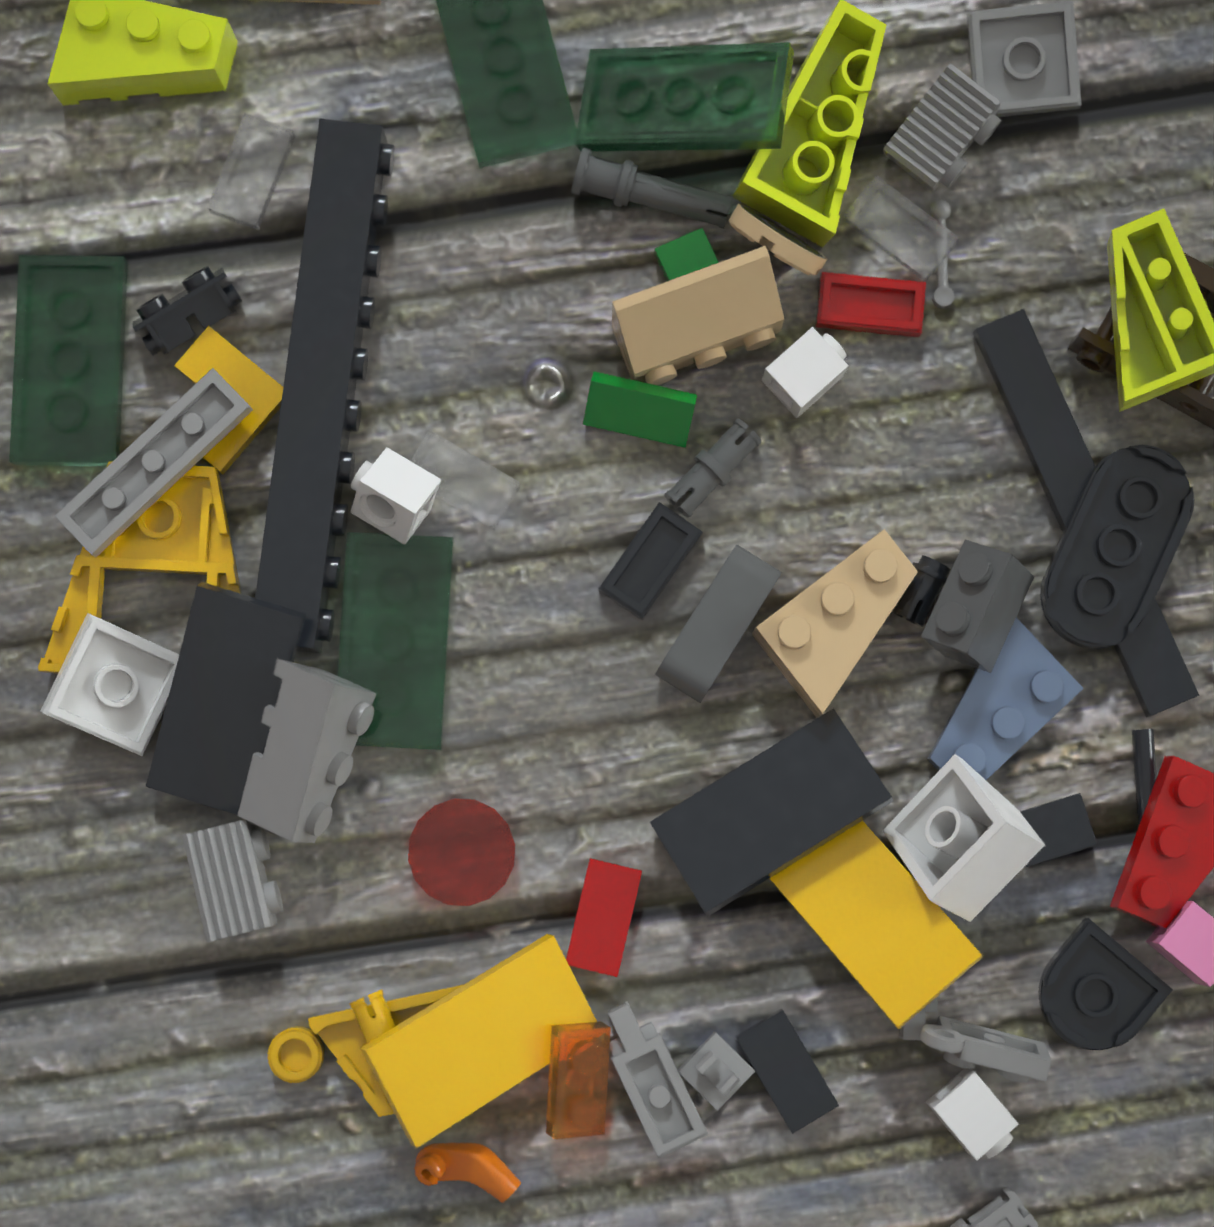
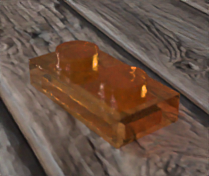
M601 1021L552 1025L546 1133L555 1140L605 1134L611 1027Z

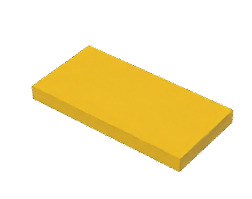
M864 821L859 822L769 878L898 1030L982 959V954L937 904L929 900L918 882Z
M546 934L360 1049L410 1144L418 1148L602 1030L554 935Z

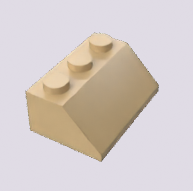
M766 246L612 301V330L631 380L646 381V383L657 386L677 377L676 370L694 363L697 369L707 368L727 358L725 352L745 345L747 351H752L769 345L776 340L775 334L781 331L784 322L782 306Z

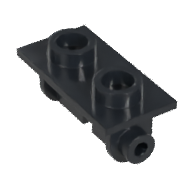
M206 266L184 279L181 283L186 290L167 300L162 293L136 309L140 318L132 322L133 329L136 332L146 326L149 334L142 337V340L152 356L161 351L166 355L169 351L196 336L185 319L193 313L203 328L206 329L208 326H212L230 314L237 312L234 307L243 301L232 283L225 288H222L219 284V281L227 277L222 268L212 273L209 266Z

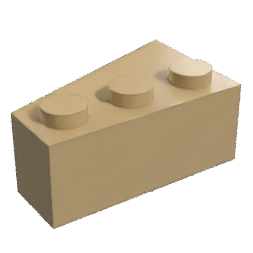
M885 529L759 624L752 632L753 637L816 718L825 712L918 573Z

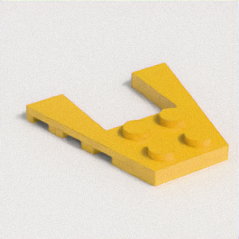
M193 466L97 557L91 555L82 546L80 555H76L70 572L72 578L62 607H58L51 628L53 634L45 657H41L38 671L43 673H59L87 613L101 619L105 570L207 575L206 583L241 594L220 475L216 467Z

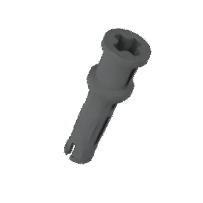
M582 149L571 194L579 196L584 191L613 199L614 206L622 207V205L628 206L630 201L717 225L719 228L724 229L733 198L732 195L728 194L727 196L637 171L638 165H635L634 161L626 159L621 164L592 156L591 149Z

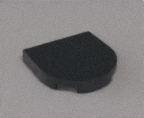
M1084 918L1043 970L1039 983V1003L1047 1024L1061 1039L1079 1048L1105 1050L1121 1046L1130 1041L1142 1029L1173 989L1092 920Z

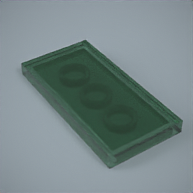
M435 0L479 169L579 144V135L543 0Z
M790 42L590 49L575 145L580 152L583 148L591 149V152L781 149L794 50Z
M19 255L9 462L12 464L107 466L109 461L113 462L120 455L128 261L125 257Z
M347 532L338 676L377 693L372 704L374 707L372 722L367 731L359 736L355 746L442 751L454 552L453 537L412 535L404 545L387 534Z

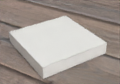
M87 613L42 706L41 712L143 756L167 705L179 654Z

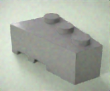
M277 659L273 675L283 679L276 707L268 705L264 709L261 723L270 726L264 754L256 752L252 756L237 816L291 842L315 843L316 838L323 834L332 817L330 805L338 786H341L347 780L352 770L353 757L351 754L359 736L367 731L374 716L372 704L377 693L323 669Z

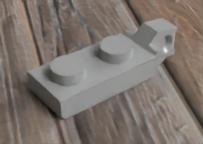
M628 1001L608 1010V1015L619 1036L608 1042L612 1052L611 1060L658 1159L707 1136L708 1132L660 1032L657 1033L652 1021L640 1027Z

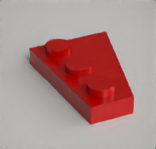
M1174 755L1164 756L1109 906L1160 928L1168 927L1214 868V773Z

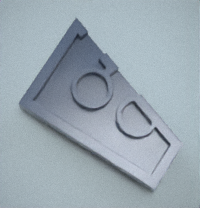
M1016 617L992 672L989 673L978 668L974 670L973 677L951 713L927 760L939 771L956 754L987 780L1084 688Z

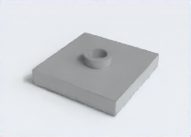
M1074 1L969 11L967 13L971 77L975 83L1000 101V107L995 113L997 117L1080 109L1081 94Z

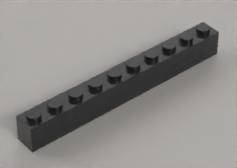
M319 118L255 595L257 599L307 614L297 651L321 653L322 642L331 641L334 629L335 614L334 610L327 609L330 588H338L341 575V557L334 556L336 535L344 536L347 528L348 505L341 504L343 483H352L354 474L355 453L347 452L350 431L358 432L361 421L362 403L361 400H354L357 380H365L367 374L368 349L361 348L363 328L371 329L374 320L375 298L368 297L370 277L378 278L380 273L382 250L381 246L374 245L377 226L385 227L388 196L381 195L383 176H392L395 147L393 144H388L382 125Z

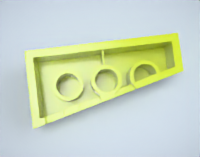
M839 0L828 16L732 195L733 198L821 247L837 231L840 218L839 211L844 192L847 190L851 173L850 166L856 142L860 137L864 121L863 113L868 93L871 91L887 26L885 23L844 0Z

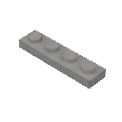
M212 368L65 505L55 517L91 555L97 557L253 409Z

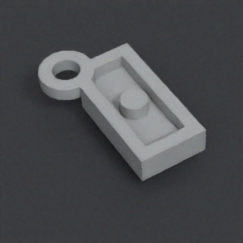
M940 1015L936 1025H923L919 1037L926 1045L945 1051L943 1058L955 1066L967 1069L975 1068L976 1064L997 1069L999 1075L1016 1082L1025 1083L1029 1081V1078L1046 1082L1052 1063L1044 1042Z

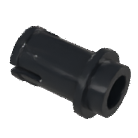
M924 555L921 556L918 563H912L918 573L901 596L896 607L892 610L897 616L905 617V620L920 627L924 626V621L951 571L946 565Z

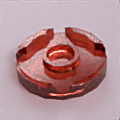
M451 799L434 805L418 820L409 838L408 862L415 881L430 897L447 905L471 906L490 899L506 885L515 866V841L509 824L494 808L475 799Z

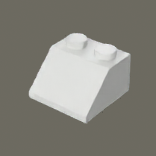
M956 754L882 830L929 900L969 922L1045 846L1020 811Z

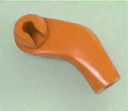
M467 1142L434 1143L425 1146L416 1157L414 1173L418 1181L424 1185L433 1186L438 1181H467L480 1187L503 1203L521 1184V1181L489 1147L482 1144Z

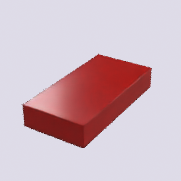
M822 272L820 275L815 327L919 338L922 334L926 282Z
M592 858L589 859L566 957L569 966L618 977L642 870Z

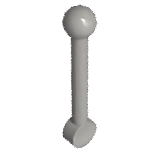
M937 200L930 208L932 217L936 219L938 288L934 292L932 300L936 307L944 309L949 307L954 301V292L948 287L946 218L949 217L951 208L946 201Z

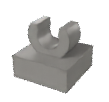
M714 1031L678 1069V1072L718 1111L755 1070Z

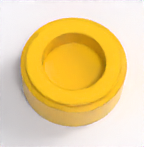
M301 1026L290 1027L277 1034L271 1041L268 1049V1063L272 1072L279 1079L288 1083L304 1082L314 1076L321 1068L325 1055L324 1046L320 1037L317 1034L315 1035L312 1030Z

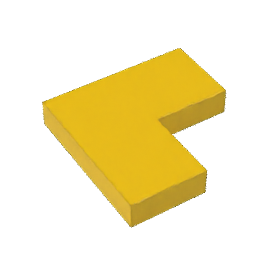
M208 326L174 366L195 384L214 368L253 409L203 457L205 461L216 467L224 475L281 408L283 386Z

